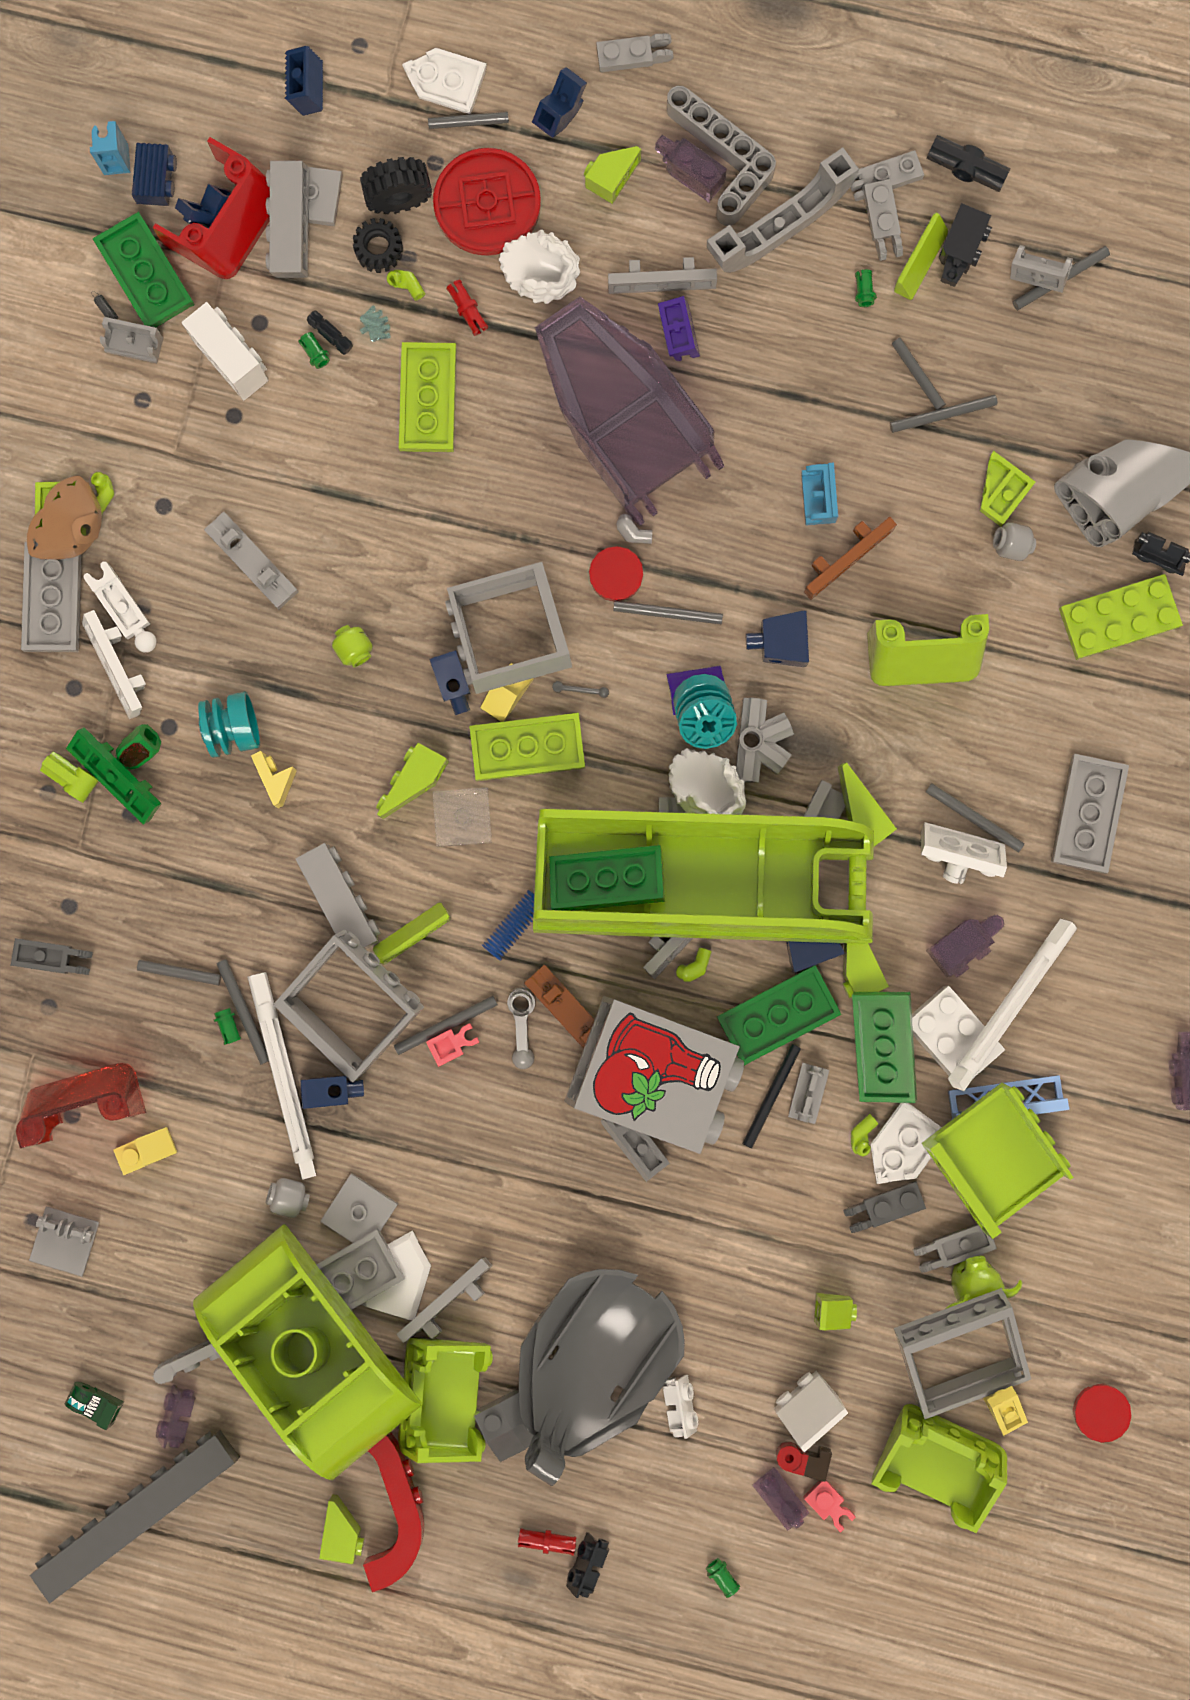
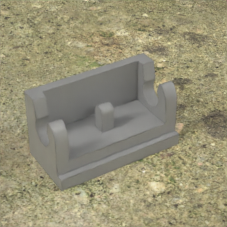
M1020 245L1012 262L1010 279L1063 293L1072 269L1073 258L1067 257L1066 262L1061 263L1026 254L1024 251L1025 246Z
M108 317L103 318L102 325L105 328V336H100V343L104 347L105 353L157 364L163 342V337L157 328Z

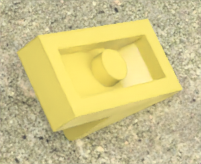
M259 751L251 755L252 760L273 805L280 808L284 805L297 770L294 767H290L274 774L277 771V767L271 755L266 757V754Z
M167 1127L113 1149L123 1176L177 1153Z
M1012 1386L983 1397L1003 1436L1028 1423L1018 1395Z

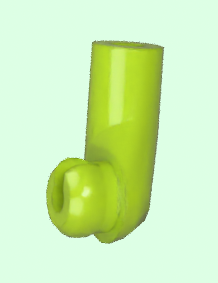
M393 270L387 274L386 279L389 285L395 288L407 289L415 301L425 296V291L412 272Z
M96 472L91 477V483L95 485L98 494L96 498L103 514L114 497V489L111 479L106 474Z
M699 947L694 962L686 966L683 964L678 966L676 970L677 977L683 979L684 982H691L703 976L712 951Z
M870 1114L851 1131V1148L855 1154L862 1157L870 1153L871 1147L869 1146L868 1133L878 1125V1122Z

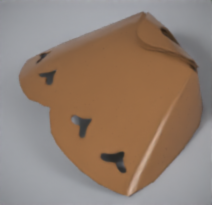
M73 476L59 482L46 496L44 508L33 517L28 528L27 547L30 556L39 559L74 558L83 554L94 540L98 538L102 522L101 506L89 483L81 476ZM74 481H77L75 483V486H67V484H72ZM60 492L59 494L61 497L53 501V499L57 497V493ZM42 519L43 527H39L36 529V527L40 524V520ZM88 524L90 532L84 536L81 534V527ZM33 539H35V541L38 543V546L35 548V550H34L35 544H34Z

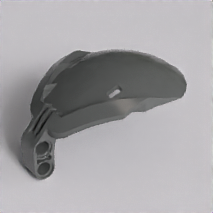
M597 1269L569 1278L538 1316L521 1344L519 1361L520 1416L526 1429L534 1435L525 1455L526 1470L550 1486H553L559 1480L564 1471V1455L570 1457L582 1456L637 1424L648 1403L655 1399L684 1357L685 1339L683 1326L675 1306L663 1291L654 1298L644 1289L635 1285L633 1282L638 1274L615 1269ZM558 1345L559 1349L554 1357L549 1359V1355L552 1354L553 1349ZM619 1385L623 1390L616 1402H614L610 1397L615 1387Z

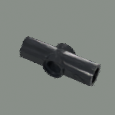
M939 135L936 136L926 158L952 170V174L961 181H976L997 192H1000L1011 169L985 157L984 152L976 146H961Z

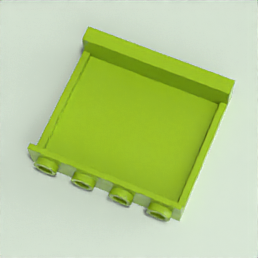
M1002 1082L921 1143L981 1230L992 1239L1002 1233L998 1228L1000 1224L1063 1176L1070 1180L1074 1178L1068 1170L1071 1167L1068 1160L1061 1153L1057 1154L1053 1148L1055 1145L1053 1138L1046 1131L1042 1132L1037 1125L1040 1122L1037 1115L1030 1108L1026 1109L1022 1103L1025 1100L1022 1093L1017 1087H1010Z

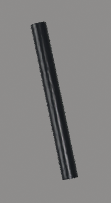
M791 1043L742 1143L743 1145L751 1149L753 1148L801 1051L800 1047Z

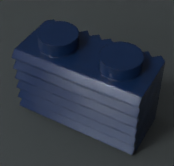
M310 46L287 50L285 52L287 55L285 57L287 60L285 62L287 65L285 67L287 70L285 72L287 75L285 77L287 80L285 84L287 86L285 87L286 97L284 99L302 116L321 112L323 110V60H320V57L310 49Z
M136 143L132 197L136 204L169 206L170 197L173 198L175 192L171 175L172 171L175 172L177 169L176 155H173L169 145Z

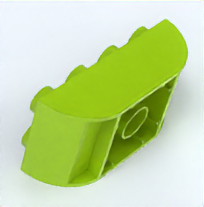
M286 1224L279 1227L193 1300V1307L198 1322L217 1353L285 1444L305 1465L325 1479L333 1480L423 1405Z

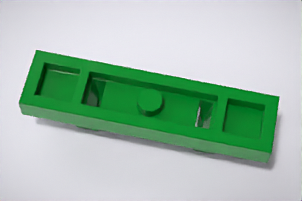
M85 727L77 730L66 749L143 825L148 823L162 804L149 791L152 789V786L146 780L141 782L137 780L111 754L114 748L108 742L101 744Z

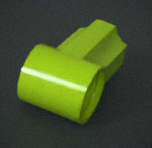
M54 751L45 758L40 769L42 773L60 784L65 792L84 803L99 782L89 772L79 766L77 768Z

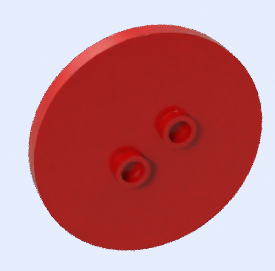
M478 148L467 151L448 163L437 179L433 193L435 217L443 234L460 249L477 255L489 256L504 252L503 247L506 242L518 240L521 235L527 237L528 232L532 233L537 224L541 210L540 189L537 179L528 165L510 152L496 148Z

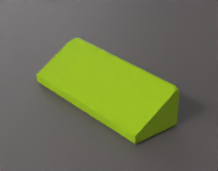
M933 214L895 285L894 292L909 300H912L948 235V229L940 214Z
M437 903L375 945L373 952L379 958L380 964L385 965L449 922L451 916L442 903Z

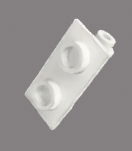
M684 1375L678 1380L668 1378L665 1385H663L666 1406L676 1405V1410L667 1411L669 1430L673 1432V1437L684 1436V1439H687L697 1432L698 1416L693 1410V1386L689 1383L688 1375Z

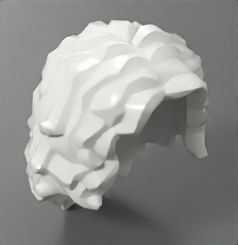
M539 230L535 233L528 232L527 237L521 235L518 240L505 243L503 247L504 252L500 253L499 258L501 263L500 269L504 273L506 282L510 283L511 289L518 291L521 297L531 298L534 303L544 302L548 304L552 300L562 299L566 294L575 289V279L580 274L578 267L580 258L573 252L567 240L561 241L554 236L553 232L546 234L544 230Z
M688 748L682 750L681 755L677 754L674 756L673 763L669 765L670 789L676 798L677 804L684 809L685 813L742 815L746 806L745 782L739 779L736 766H731L728 758L716 756L715 753L708 755L704 750L697 752Z

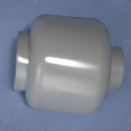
M1006 523L996 530L993 537V547L1000 557L1023 561L1029 554L1034 552L1036 539L1030 527L1016 523Z
M280 1178L276 1183H271L266 1204L269 1205L270 1211L274 1214L295 1218L300 1210H306L310 1195L305 1194V1185L303 1183Z

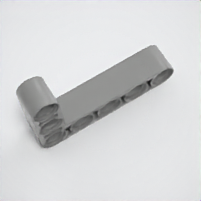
M675 86L669 90L667 95L668 116L740 172L718 199L716 213L717 219L721 224L725 226L734 225L772 181L776 165L775 157L684 86ZM682 101L685 104L682 106H676L673 104V102ZM703 117L705 121L697 122L694 118ZM723 133L727 137L719 139L715 136V134ZM744 149L748 153L746 155H739L736 153V150ZM764 165L768 167L769 170L764 172L758 170L756 167ZM746 185L751 187L752 190L744 192L740 187ZM732 206L735 208V211L726 212L723 210V207Z

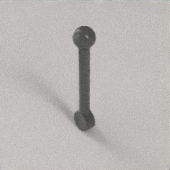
M559 681L554 682L552 685L556 693L564 690L598 694L602 698H606L609 695V690L606 687L594 689L563 685Z

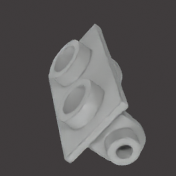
M802 1063L788 1117L807 1123H816L829 1070Z

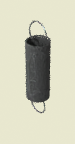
M98 294V296L94 297L93 301L105 317L118 319L117 314L102 295Z

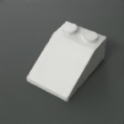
M817 1371L812 1375L808 1372L802 1376L797 1382L798 1387L791 1393L789 1391L783 1393L776 1400L777 1406L774 1407L776 1414L804 1452L848 1414L839 1396Z

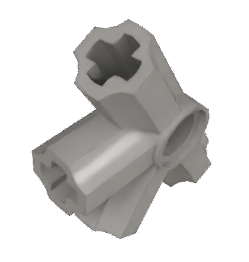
M743 698L736 772L740 780L748 783H759L761 763L776 774L781 771L791 757V754L777 745L776 742L794 735L792 726L785 713L765 721L767 700L759 698ZM752 733L757 736L758 745L756 747L750 748L745 745L743 738L746 734Z

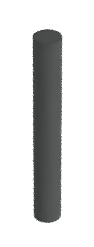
M508 112L428 118L429 129L509 123Z
M901 338L896 339L892 346L935 409L938 410L944 407L946 403Z
M139 960L137 964V971L218 986L221 982L220 974Z

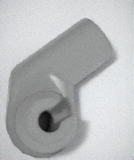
M622 514L618 517L616 523L617 530L627 542L652 544V530L638 529L629 514Z

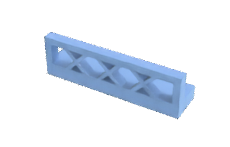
M1060 1075L1004 1083L1010 1087L1022 1086L1030 1092L1023 1104L1026 1109L1030 1108L1035 1114L1069 1110L1068 1098H1063ZM1053 1082L1056 1098L1045 1100L1037 1094L1043 1083ZM999 1084L966 1088L965 1091L959 1089L948 1090L952 1119L963 1112H958L957 1095L967 1094L976 1102ZM1028 1085H1036L1033 1090L1028 1087ZM982 1092L978 1098L971 1094ZM1034 1096L1039 1099V1101L1030 1102Z

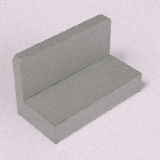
M822 780L803 817L839 819L845 808L843 794L832 789L831 784Z

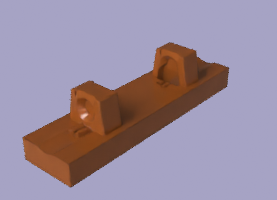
M888 517L873 531L861 521L853 530L860 542L831 566L822 556L818 557L811 566L819 576L806 586L804 591L806 596L812 600L891 534L897 526L894 520Z
M544 964L524 984L584 1049L594 1018Z

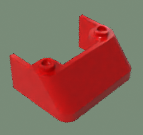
M209 137L207 142L215 160L224 164V173L228 180L236 184L235 188L209 229L201 224L191 223L182 230L179 236L156 223L153 229L162 245L217 277L230 279L238 273L270 222V215L267 214L266 199L270 198V187L267 185L266 176L246 157Z

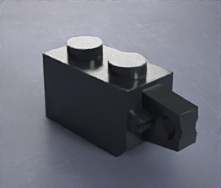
M961 203L939 255V260L944 265L941 282L955 287L963 273L967 274L970 265L976 267L982 253L981 250H978V246L981 241L986 243L992 229L988 223L992 215Z

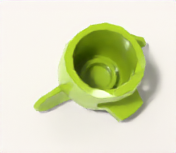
M984 1256L970 1257L965 1261L957 1263L953 1268L951 1285L957 1301L947 1306L946 1309L1002 1288L1007 1298L1014 1297L1020 1291L1022 1281L1019 1280L1012 1288H1005L1000 1274L986 1261Z

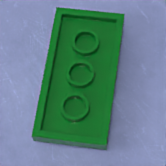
M139 211L92 238L145 326L156 328L195 305Z
M661 845L549 856L551 910L577 911L665 902Z
M816 965L716 1017L729 1042L740 1046L737 1057L744 1061L745 1066L842 1014Z
M854 992L852 1001L859 1102L916 1103L917 1090L911 993Z

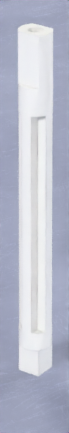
M1063 919L1058 921L987 1025L949 1076L948 1080L952 1087L965 1091L981 1065L1077 930L1075 924Z
M267 972L252 975L247 978L295 1164L298 1163L302 1179L316 1176L312 1161L314 1155L276 1007L273 1005L274 1000Z

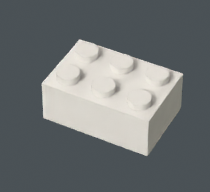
M206 302L181 323L196 346L244 401L268 382L264 373L267 368L261 362L262 359L252 347L249 348L244 342L245 339L235 327L232 328L227 322L228 319L218 307L213 309Z
M943 986L912 1013L913 1036L948 1076L952 1074L985 1027L950 986ZM997 1042L976 1075L1005 1051L999 1042Z

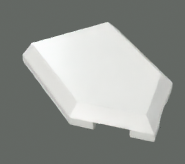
M438 48L426 52V55L414 61L410 60L402 64L419 99L470 114L473 110L487 66L486 63Z
M909 1103L899 1104L870 1144L876 1184L915 1179L931 1159L921 1143L942 1127Z
M412 1230L387 1244L405 1279L361 1305L407 1320H413L416 1317L431 1264Z

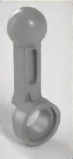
M524 987L514 989L507 1001L508 1008L513 1013L516 1025L517 1049L512 1055V1061L519 1069H527L534 1062V1054L529 1049L527 1017L533 1011L536 999L533 992ZM518 996H523L528 1000L529 1006L523 1010L515 1007L513 1000Z

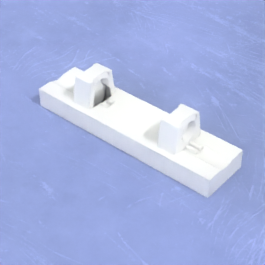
M94 610L85 613L82 625L128 718L132 719L139 716L142 706L135 693L143 690L146 683L142 675L128 679L112 647V644L121 641L122 635L118 627L104 630Z

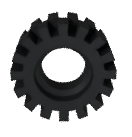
M372 218L370 219V224L364 221L362 223L363 228L361 229L358 226L356 229L357 235H353V249L357 260H359L363 268L366 266L370 272L375 269L376 273H381L383 268H385V272L390 271L389 266L392 265L395 268L397 266L396 260L400 261L402 258L403 245L399 231L396 227H393V223L388 221L386 224L382 218L379 219V222ZM375 237L386 239L388 241L387 250L378 255L371 253L368 250V243L371 239Z

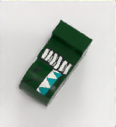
M77 1381L74 1383L64 1404L68 1409L97 1423L98 1427L107 1430L114 1424L124 1401L96 1387L94 1388Z

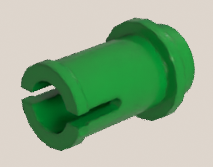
M864 269L861 270L862 276H860L859 271L855 273L857 286L855 301L858 302L860 307H870L874 305L877 294L873 291L872 271Z
M308 332L301 336L298 343L310 358L309 363L311 366H315L317 369L326 366L330 361L329 353L327 350H323L312 332Z
M228 1008L214 1013L216 1019H213V1021L218 1023L224 1045L241 1040L233 1018L235 1012L232 1013L231 1009Z
M717 1558L706 1567L707 1576L709 1579L713 1578L724 1593V1596L729 1598L740 1589V1585L727 1570L726 1562Z

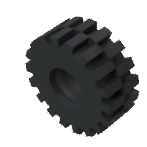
M398 157L397 160L390 158L385 163L380 161L376 163L375 167H368L367 171H364L362 177H360L366 207H368L369 211L374 210V213L377 214L383 212V214L394 212L396 214L400 213L401 210L409 211L411 207L417 208L421 206L420 203H426L428 198L432 196L425 162L422 163L420 159L415 160L414 157H409L407 160L404 157Z

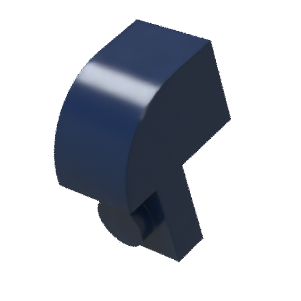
M567 67L560 70L552 93L540 100L532 123L554 138L568 126L584 102L581 97L587 82Z
M208 184L200 204L178 198L175 209L183 215V220L187 223H198L209 229L230 196L231 191Z

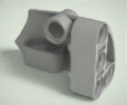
M1126 439L1075 464L1071 471L1055 483L1054 490L1088 542L1095 547H1103L1121 538L1150 512L1167 504L1190 484V452L1162 444Z

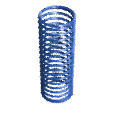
M527 890L528 895L524 894L526 899L521 897L524 903L518 901L522 907L515 904L516 908H512L514 912L510 911L512 916L507 914L510 920L504 918L508 924L501 921L503 926L498 925L501 930L495 928L499 934L494 931L493 934L497 938L490 935L496 943L487 938L490 944L487 942L482 944L487 951L500 961L502 960L501 956H505L503 952L508 953L505 948L511 950L507 944L513 946L509 940L516 943L514 938L519 939L516 934L522 936L518 930L525 933L520 926L528 929L522 922L530 926V923L527 920L533 922L529 916L533 918L531 912L534 913L533 902L535 894L530 890Z

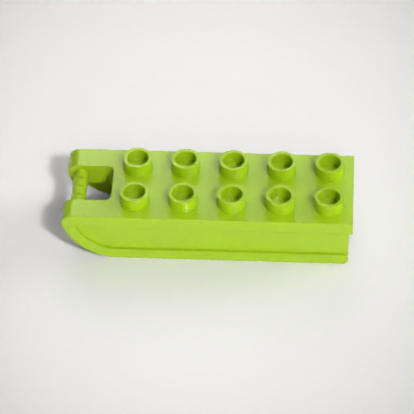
M540 809L537 835L533 931L534 933L872 943L873 913L870 910H866L867 861L874 859V830L856 822L825 817ZM661 845L665 902L577 911L551 910L549 856ZM849 860L848 910L824 909L819 905L820 861Z

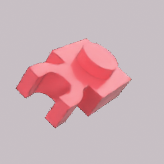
M471 1023L462 1027L457 1035H454L452 1029L426 1042L438 1067L463 1055L461 1047L473 1046L480 1042L478 1037L472 1041L465 1038L466 1031L473 1028Z
M819 1480L803 1496L804 1500L823 1520L830 1515L834 1526L840 1533L844 1530L843 1525L839 1522L840 1516L846 1515L851 1521L856 1518L850 1509L840 1506L844 1498L827 1480L825 1482Z

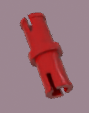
M460 279L456 280L453 283L458 293L452 284H449L446 290L457 305L459 316L464 317L472 334L477 336L481 334V331L476 323H478L483 331L488 329V325L477 309L478 304L476 300L471 299Z
M520 1528L518 1547L543 1550V1554H549L550 1551L574 1556L577 1537L552 1534V1530L539 1532Z

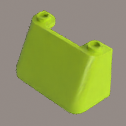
M988 614L971 615L964 619L960 628V637L913 641H905L904 628L896 620H875L867 633L871 679L879 686L954 683L973 680L978 676L982 666L989 634Z
M410 1338L408 1340L403 1379L423 1405L399 1424L398 1443L402 1454L416 1463L481 1462L486 1442L480 1431L475 1428L476 1420L474 1414L477 1408L479 1372H485L488 1366H491L493 1360L490 1345L486 1343L427 1338Z
M906 1404L901 1410L872 1475L871 1484L884 1492H895L900 1484H904L950 1506L951 1516L955 1524L960 1528L977 1533L1007 1485V1453L997 1443L940 1416L935 1415L925 1419L918 1406Z

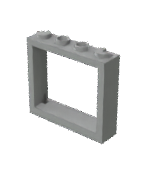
M542 562L447 588L450 600L445 601L449 616L454 615L456 621L451 623L455 639L460 638L462 645L457 646L461 662L467 661L468 668L463 669L467 685L473 684L476 694L572 667L570 654ZM537 586L556 653L479 674L461 607Z
M344 929L329 940L273 1005L348 1079L354 1082L372 1066L424 1009V1006L420 1003L419 997L414 992L408 991L400 983V979L396 974L387 971L380 964L379 958L374 953L367 951L359 944V939L353 933L347 932ZM339 948L406 1012L401 1020L364 1060L360 1059L297 997Z
M1002 1288L894 1328L915 1399L925 1419L989 1396L998 1390L1031 1380L1013 1308ZM1000 1320L1002 1321L1011 1358L923 1390L912 1353Z

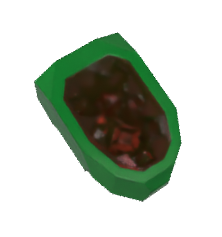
M141 724L122 740L115 750V758L126 769L139 768L159 752L162 741L157 732L148 724Z

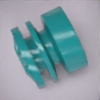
M701 674L684 680L678 686L673 697V704L679 731L685 742L693 747L703 749L718 747L727 742L735 732L737 717L730 691L725 682L716 676Z
M246 691L228 695L227 708L225 709L219 698H213L212 707L207 700L198 703L200 733L212 758L220 757L221 748L224 754L230 755L232 752V741H235L241 752L260 747L258 723L252 701Z

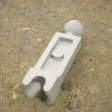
M102 562L101 568L104 571V575L99 580H96L88 573L84 574L85 581L96 594L125 638L130 639L135 635V646L139 651L143 653L152 651L156 647V638L151 632L144 631V628L149 626L150 623L113 568L107 562Z

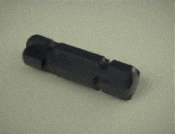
M314 310L307 317L308 324L317 329L318 333L331 345L335 346L341 354L346 355L353 347L352 342L346 336H343L327 319L324 320L318 311Z

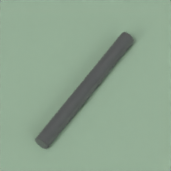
M1104 246L1072 265L1068 280L1110 256L1109 249ZM1037 286L1015 299L1013 306L1016 310H1020L1051 290Z
M991 395L890 422V429L892 433L993 407L998 404L996 395Z
M614 601L613 611L722 625L723 614Z
M932 783L927 788V794L1018 853L1023 848L1025 843Z
M227 959L216 963L260 1065L267 1063L269 1059L263 1041Z
M491 996L395 1044L394 1048L397 1054L400 1055L486 1012L498 1004L494 996Z

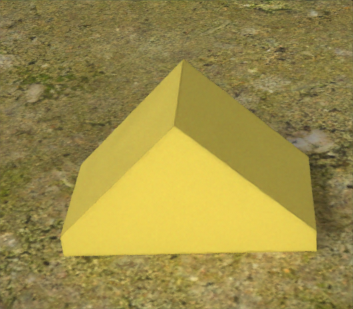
M534 678L489 690L480 708L498 721L505 722Z

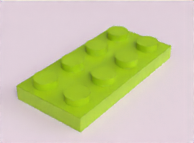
M402 342L399 451L454 452L456 343Z
M1165 574L1059 608L1076 660L1183 626Z
M579 713L469 726L476 781L585 769Z

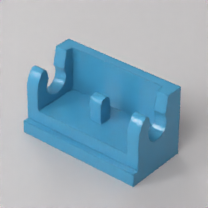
M116 121L108 122V134L104 138L98 136L99 130L95 125L92 129L90 153L104 175L131 173L129 145Z
M834 463L806 466V470L801 472L805 525L836 523L838 506Z

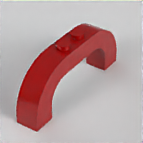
M391 1432L368 1450L378 1464L398 1524L397 1541L389 1549L367 1557L363 1563L372 1593L392 1585L408 1572L417 1557L424 1537V1515L421 1503L424 1502L422 1492L419 1486H414L411 1477L414 1476V1469L410 1459L405 1460L404 1454L400 1451L399 1443Z

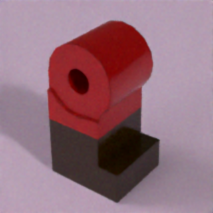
M788 1441L778 1446L776 1458L778 1465L783 1470L823 1482L826 1481L832 1457L830 1448L819 1446L818 1453L807 1450L804 1452L795 1443Z

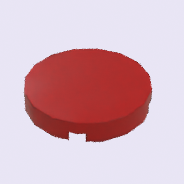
M619 546L606 548L599 552L591 562L589 569L590 583L594 591L605 600L614 602L629 599L641 587L643 580L642 563L637 555L627 548Z
M1103 1383L1083 1389L1075 1399L1073 1415L1076 1425L1089 1439L1100 1443L1113 1442L1122 1437L1129 1428L1132 1418L1131 1406L1125 1395L1115 1387Z

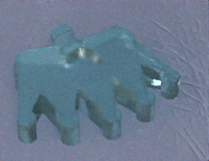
M372 306L360 317V322L365 325L364 328L360 329L361 334L369 332L372 342L391 338L390 333L384 334L391 328L388 324L384 326L388 322V317L379 318L383 315L381 310L373 313L376 308Z

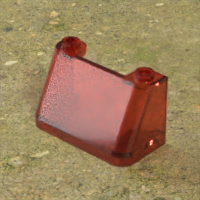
M126 1063L113 1064L31 1089L27 1093L16 1127V1136L20 1149L53 1141L51 1135L53 1129L63 1123L60 1113L97 1102L101 1115L110 1121L145 1114V1105L133 1067Z

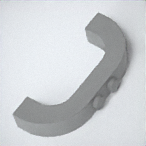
M841 148L820 163L818 173L814 179L798 194L737 234L728 225L707 240V249L724 272H735L751 265L826 213L851 187L857 177L859 168L845 149Z

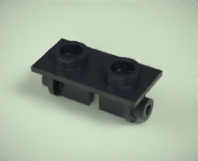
M1149 531L1147 533L1141 532L1138 539L1134 541L1132 555H1135L1143 562L1156 564L1168 573H1176L1183 576L1185 565L1190 562L1189 549L1171 542L1166 550L1162 548L1166 539Z
M586 1532L584 1540L579 1544L576 1561L567 1575L566 1587L576 1598H579V1595L588 1598L590 1594H593L600 1573L592 1570V1567L603 1568L610 1550L608 1548V1541L601 1538L596 1541L589 1532Z

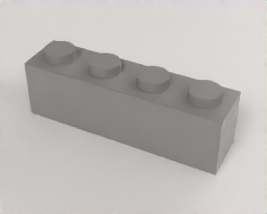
M270 161V170H267L266 173L267 185L270 187V198L266 199L267 214L270 215V225L266 226V239L269 242V253L266 254V267L269 273L276 278H308L309 167L303 161Z
M323 843L295 858L335 934L345 929L347 932L353 933L359 939V944L365 949L380 942L377 935L381 934L373 919L368 920L364 912L368 908L361 895L355 896L351 888L355 885L348 871L343 872L338 863L342 859L334 846L330 848L329 845Z

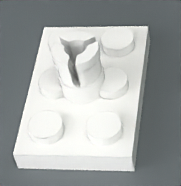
M924 822L921 831V855L935 862H940L941 860L948 862L943 873V878L955 884H958V882L960 884L964 883L968 868L978 870L986 876L994 877L997 875L1004 877L1007 869L1005 844Z

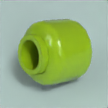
M346 625L335 632L336 638L332 642V648L344 665H352L355 668L371 658L372 655L370 653L373 645L362 628H350L349 625Z

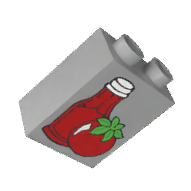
M603 996L564 1102L577 1110L701 1154L704 1143L715 1144L721 1134L725 1115L717 1111V1107L724 1089L731 1092L734 1091L741 1079L744 1061L736 1058L740 1046Z

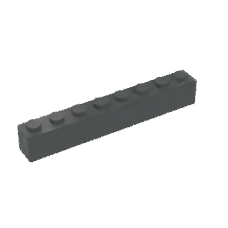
M221 1430L214 1435L210 1431L196 1441L197 1448L191 1452L185 1449L173 1459L176 1464L168 1470L165 1466L161 1467L150 1476L152 1482L144 1487L142 1483L137 1485L127 1493L129 1496L127 1501L123 1504L116 1501L104 1511L107 1515L99 1522L94 1518L81 1528L83 1531L82 1535L76 1539L73 1535L58 1546L61 1551L53 1557L48 1553L35 1563L37 1569L30 1577L49 1604L236 1463L240 1456Z

